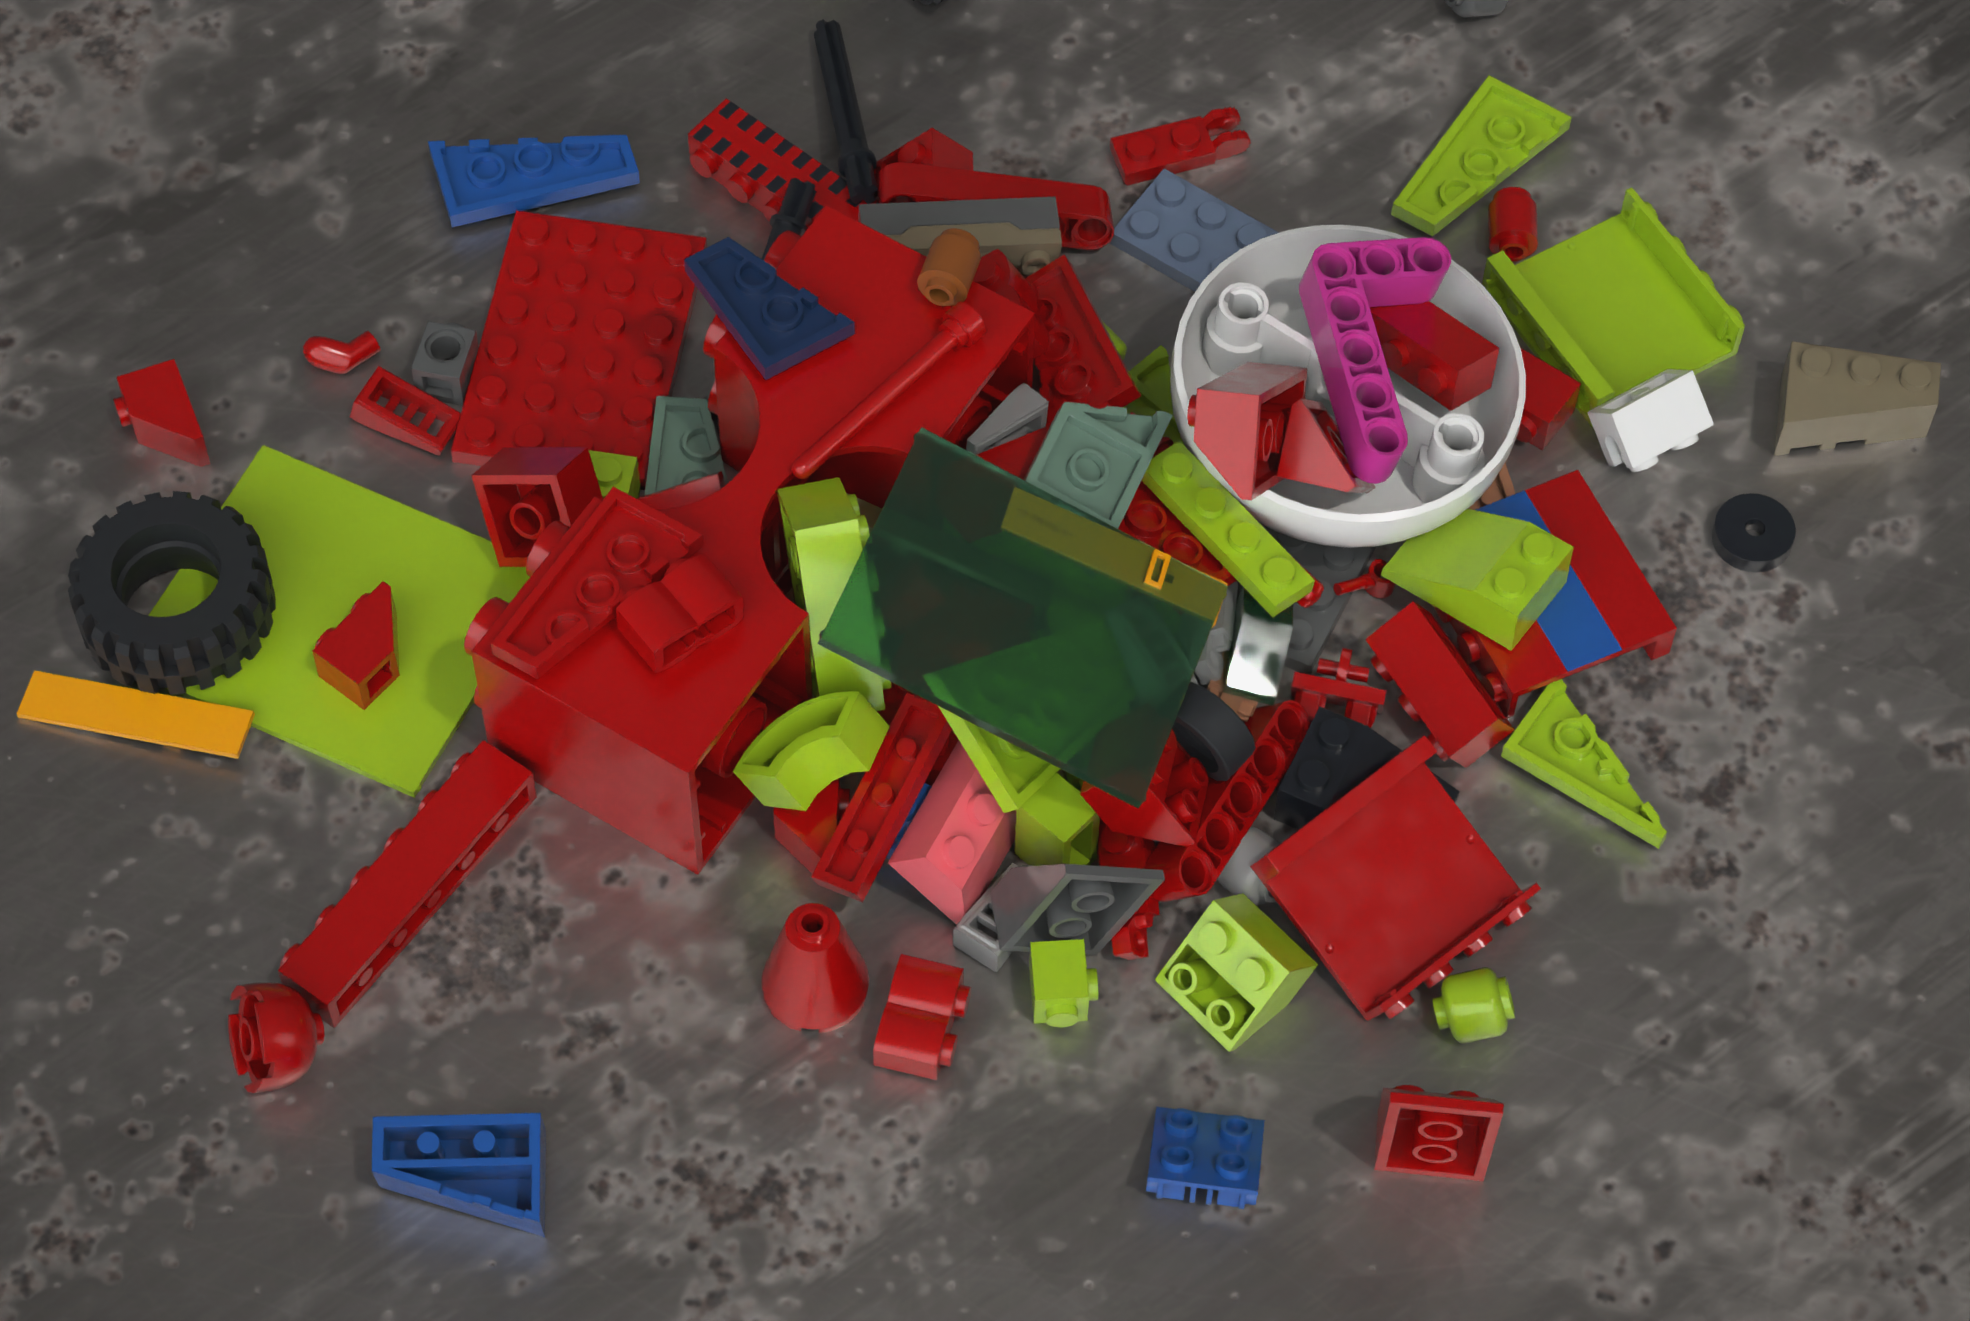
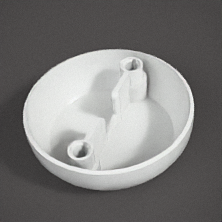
M1341 224L1314 225L1286 230L1262 238L1238 250L1220 263L1202 281L1183 313L1172 351L1170 384L1173 413L1181 439L1186 448L1259 523L1295 539L1320 545L1348 548L1375 547L1401 542L1438 528L1455 519L1472 506L1491 486L1510 455L1519 432L1526 399V373L1521 348L1502 308L1479 281L1453 260H1451L1450 267L1430 302L1499 347L1492 386L1480 395L1450 411L1388 369L1407 431L1408 444L1392 475L1385 482L1374 484L1376 488L1369 493L1344 492L1284 479L1252 501L1242 500L1194 443V427L1188 425V405L1191 396L1197 395V388L1247 362L1307 368L1305 399L1322 402L1337 425L1299 294V283L1315 249L1320 245L1403 239L1407 237L1370 227Z

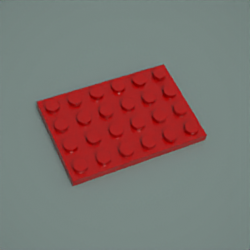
M516 210L452 444V462L483 466L502 448L588 447V450L637 457L640 488L645 490L656 397H672L698 290L685 272L684 259L707 248V237Z

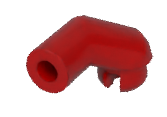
M365 331L348 343L324 336H313L303 346L304 357L312 366L336 374L348 373L381 351L379 343L369 331Z

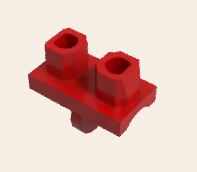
M1342 648L1339 662L1319 658L1316 673L1335 676L1336 680L1294 671L1291 696H1295L1294 701L1304 707L1308 714L1310 725L1319 707L1325 708L1326 703L1346 707L1345 717L1369 726L1371 729L1375 723L1377 713H1383L1387 690L1347 682V679L1367 683L1370 668L1350 664L1352 649Z

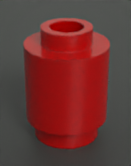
M1506 187L1497 191L1488 206L1489 248L1493 254L1503 250L1511 261H1520L1533 254L1538 247L1537 205L1532 199L1531 194L1523 188Z

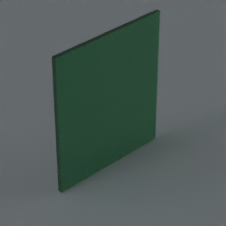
M921 427L919 432L914 435L912 447L825 629L819 634L820 640L818 644L1139 808L1146 800V792L1221 603L1227 596L1228 586L1173 557L1170 559L1161 590L1144 583L1154 547ZM1157 558L1151 576L1152 580L1158 581L1164 560Z

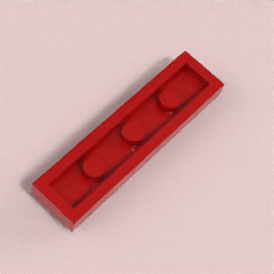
M906 693L890 724L870 771L865 772L811 876L817 885L863 903L952 731L951 726L936 703Z

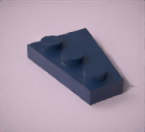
M730 237L684 259L685 272L765 380L855 334L854 321L842 313L836 316L818 304L817 296L805 288L798 290L777 276V271L774 267Z

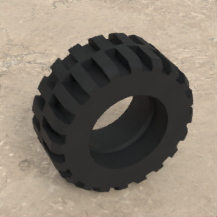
M173 491V497L161 498L160 492L144 495L146 501L133 505L130 500L117 506V514L109 518L107 515H104L92 526L95 533L93 537L85 535L76 548L78 558H75L70 563L68 573L71 586L68 588L70 603L86 649L90 650L93 660L102 670H111L113 679L126 686H131L134 681H137L140 691L153 694L158 693L159 688H168L170 695L185 694L186 687L200 685V689L203 690L216 685L214 679L222 674L230 678L242 669L240 661L244 657L249 661L252 660L262 648L259 637L266 638L270 633L273 625L271 613L276 609V599L265 550L261 546L259 535L252 525L244 522L243 515L230 506H225L221 509L218 499L201 495L200 499L196 500L192 499L191 492ZM174 569H193L205 572L218 580L216 587L207 599L197 607L179 615L169 617L147 616L127 606L134 592L145 581L162 572Z

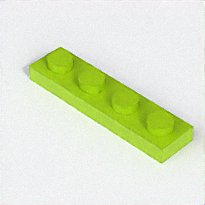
M1180 441L1151 459L1141 481L1272 617H1275L1312 592L1315 580L1243 505L1207 471L1203 464Z

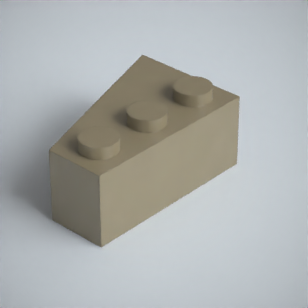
M1792 341L1781 374L1774 456L1789 454L1791 448L1818 445L1819 450L1834 449L1836 443L1864 440L1865 445L1926 437L1938 407L1941 363Z

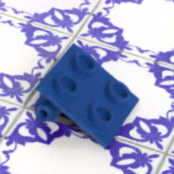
M1156 1107L1146 1191L1157 1193L1156 1198L1184 1200L1185 1186L1191 1187L1189 1203H1195L1196 1189H1207L1206 1205H1211L1213 1190H1218L1217 1205L1239 1207L1238 1209H1244L1245 1204L1256 1205L1265 1120L1245 1118L1239 1115L1227 1116L1195 1112L1183 1108Z

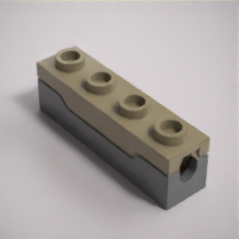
M1056 197L859 204V222L926 257L933 240L940 236L943 231L950 228L962 229L971 233L979 242L981 257L995 249H999L1022 275L1030 276L1061 256L1062 238Z

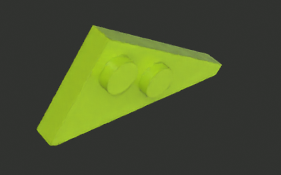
M1560 679L1548 684L1503 746L1501 757L1659 849L1666 839L1667 831L1662 827L1657 812L1649 801L1643 803L1628 782L1630 774L1608 743L1598 737L1595 725L1588 715L1584 714L1581 716L1565 693L1567 686L1564 681Z

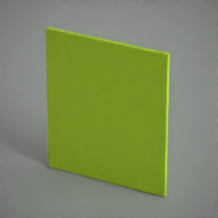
M262 445L221 506V509L225 506L233 507L243 515L244 522L252 525L259 535L261 546L265 550L275 592L276 609L271 613L273 625L266 638L259 637L262 648L250 661L245 657L240 661L242 669L230 678L222 674L214 679L216 685L203 690L200 689V685L186 687V693L178 695L188 699L253 710L255 716L251 727L415 798L474 703V694L477 687L472 656L467 654L464 649L465 637L469 626L478 611L490 599L498 597L507 603L511 602L530 578L526 574V567H499L492 541ZM179 569L148 616L169 617L190 611L208 598L216 587L218 580L202 571ZM384 581L391 586L397 613L400 676L363 710L318 676L312 650L315 648L320 636L327 629L336 628L350 614L354 603L363 594L371 593Z

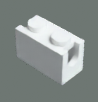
M1667 369L1587 412L1608 466L1615 467L1624 462L1631 472L1642 471L1655 465L1659 461L1657 455L1670 448L1671 450H1679L1694 444L1699 440L1698 433L1714 425L1693 370Z

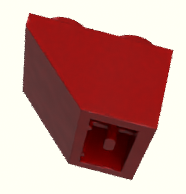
M1145 705L1105 726L1095 736L1080 795L1112 832L1187 847L1196 842L1209 778L1203 764L1197 758H1191L1177 741L1172 727L1166 721L1159 720L1149 706Z

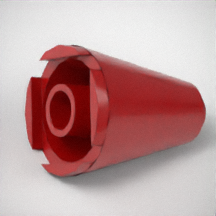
M807 903L797 907L790 913L765 963L762 973L764 1001L773 1016L790 1029L801 1031V1028L819 1029V1033L831 1032L850 1023L863 1008L869 987V974L863 957L835 912L823 904Z

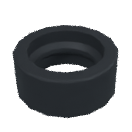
M1182 682L1154 713L1159 720L1166 721L1172 727L1180 745L1191 758H1197L1205 767L1208 777L1216 781L1229 780L1256 749L1252 734L1234 710L1217 695L1194 682Z

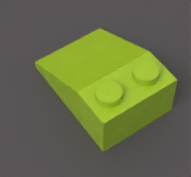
M1466 509L1455 519L1438 528L1407 539L1384 566L1381 576L1512 651L1566 584L1573 546L1531 522Z

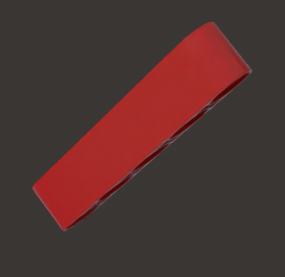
M894 162L886 165L877 176L879 204L1056 197L1062 247L1096 250L1110 243L1114 236L1110 198L1105 190L1094 185L907 162Z
M1288 700L1257 707L1253 716H1249L1247 722L1243 721L1254 738L1256 749L1229 780L1216 781L1208 777L1209 783L1196 842L1187 847L1159 842L1146 862L1144 869L1163 870L1165 880L1151 895L1155 900L1166 902L1206 894L1212 888L1241 843L1242 838L1246 835L1288 770L1310 727L1308 714L1298 702Z

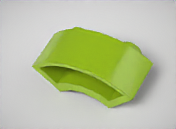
M860 691L825 694L797 705L767 726L746 749L733 773L764 806L806 811L816 795L832 781L850 773L870 771L890 726Z

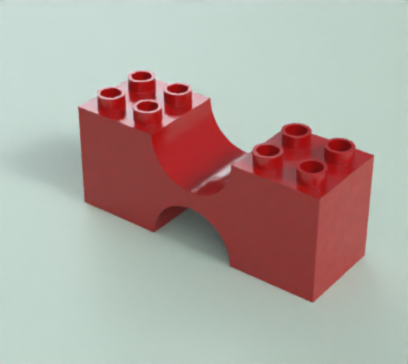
M828 205L825 206L802 236L791 230H786L780 234L767 252L764 261L776 269L777 276L796 289L801 290L805 288L817 296L818 304L836 316L842 313L854 321L855 334L765 380L716 314L707 330L703 344L704 354L714 359L716 380L709 394L708 410L717 415L719 419L722 461L739 473L724 487L699 501L676 508L658 510L703 534L704 546L688 559L704 553L743 597L744 618L720 637L700 645L685 659L658 673H655L617 629L616 617L539 679L492 654L491 642L601 503L602 499L594 496L570 527L560 521H554L541 532L529 553L526 563V574L530 578L510 603L498 597L487 601L471 622L464 642L465 652L471 655L477 681L474 703L482 709L487 742L532 771L534 782L699 875L756 798L733 773L738 761L754 739L774 720L797 705L813 699L809 613L785 596L792 588L777 489L839 477L846 493L855 494L857 498L941 534L943 518L933 508L937 470L965 459L967 439L1016 387L1025 383L1032 388L1035 313L973 281L968 295L963 302L970 305L981 316L986 325V333L971 347L963 346L959 350L953 348L808 478L799 479L794 476L792 472L793 462L939 333V325L943 323L942 316L953 307L935 305L919 290L917 280L926 256ZM870 536L871 546L864 547L866 557H878L889 548V544Z

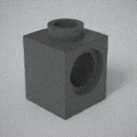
M428 321L411 368L414 386L441 402L463 406L479 349L476 330L468 329L458 323L442 324Z

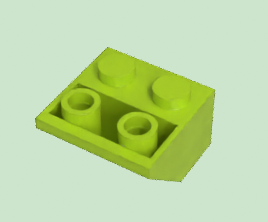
M1242 893L1215 899L1211 902L1155 978V981L1225 1049L1231 1052L1236 1050L1284 1009L1319 964Z

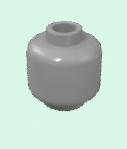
M1250 827L1217 880L1234 895L1243 893L1256 906L1268 902H1276L1250 866L1278 846L1280 842L1263 830Z

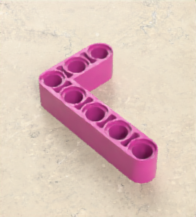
M1419 237L1320 245L1315 249L1299 283V294L1348 464L1353 474L1367 483L1377 484L1385 482L1392 475L1408 444L1407 431L1370 307L1421 304L1430 301L1435 296L1450 267L1451 254L1444 244L1433 238Z

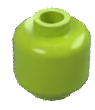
M1489 967L1446 976L1441 986L1442 996L1433 998V1006L1439 1029L1450 1028L1453 1037L1461 1044L1501 1036L1507 1030L1508 1020L1516 1018L1506 976L1498 978L1496 973Z

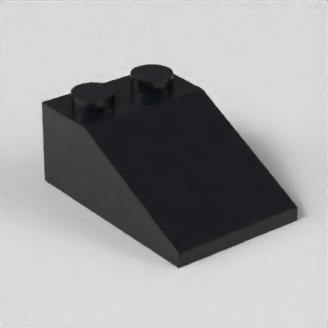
M1319 707L1278 789L1274 820L1299 830L1402 750L1369 726ZM1433 773L1456 803L1460 791Z

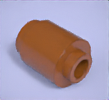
M957 228L947 229L933 240L917 280L919 290L930 302L939 306H953L957 302H963L966 299L981 260L978 240L971 233Z

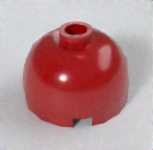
M262 982L237 985L231 994L230 1001L240 999L239 1013L228 1015V1030L236 1072L239 1076L245 1075L248 1071L252 1083L244 1086L247 1092L260 1093L291 1086L308 1072L315 1060L317 1046L322 1045L324 1042V1024L320 1014L313 1013L307 1000L292 987L280 983Z

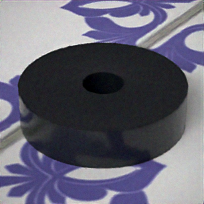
M1754 493L1741 494L1726 501L1718 510L1712 528V542L1718 555L1734 568L1755 573L1769 571L1781 565L1789 556L1796 535L1795 523L1790 512L1777 500ZM1747 530H1755L1760 533V536L1750 535Z

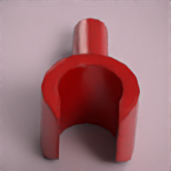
M1375 559L1371 562L1367 574L1335 583L1333 589L1338 596L1363 589L1370 596L1383 599L1392 595L1396 584L1388 579L1380 578L1382 569L1387 562L1383 559Z

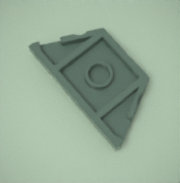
M1064 402L1057 411L1019 489L1116 533L1173 415L1164 411H1156L1153 416L1127 414V408L1107 406L1098 409L1091 407L1089 404ZM1078 568L1085 577L1090 580L1093 578V574Z

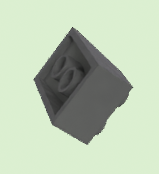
M1077 864L1022 865L1011 868L990 893L1000 950L1030 952V942L1084 939L1085 954L1097 956L1165 880L1163 870Z

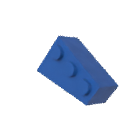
M541 1113L373 1117L372 1173L379 1187L545 1237L546 1128Z

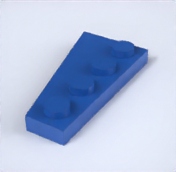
M627 135L566 136L561 143H542L538 141V137L518 138V144L490 145L489 139L469 140V146H446L445 141H428L430 156L452 228L512 214L516 210L525 211L640 183L639 171Z

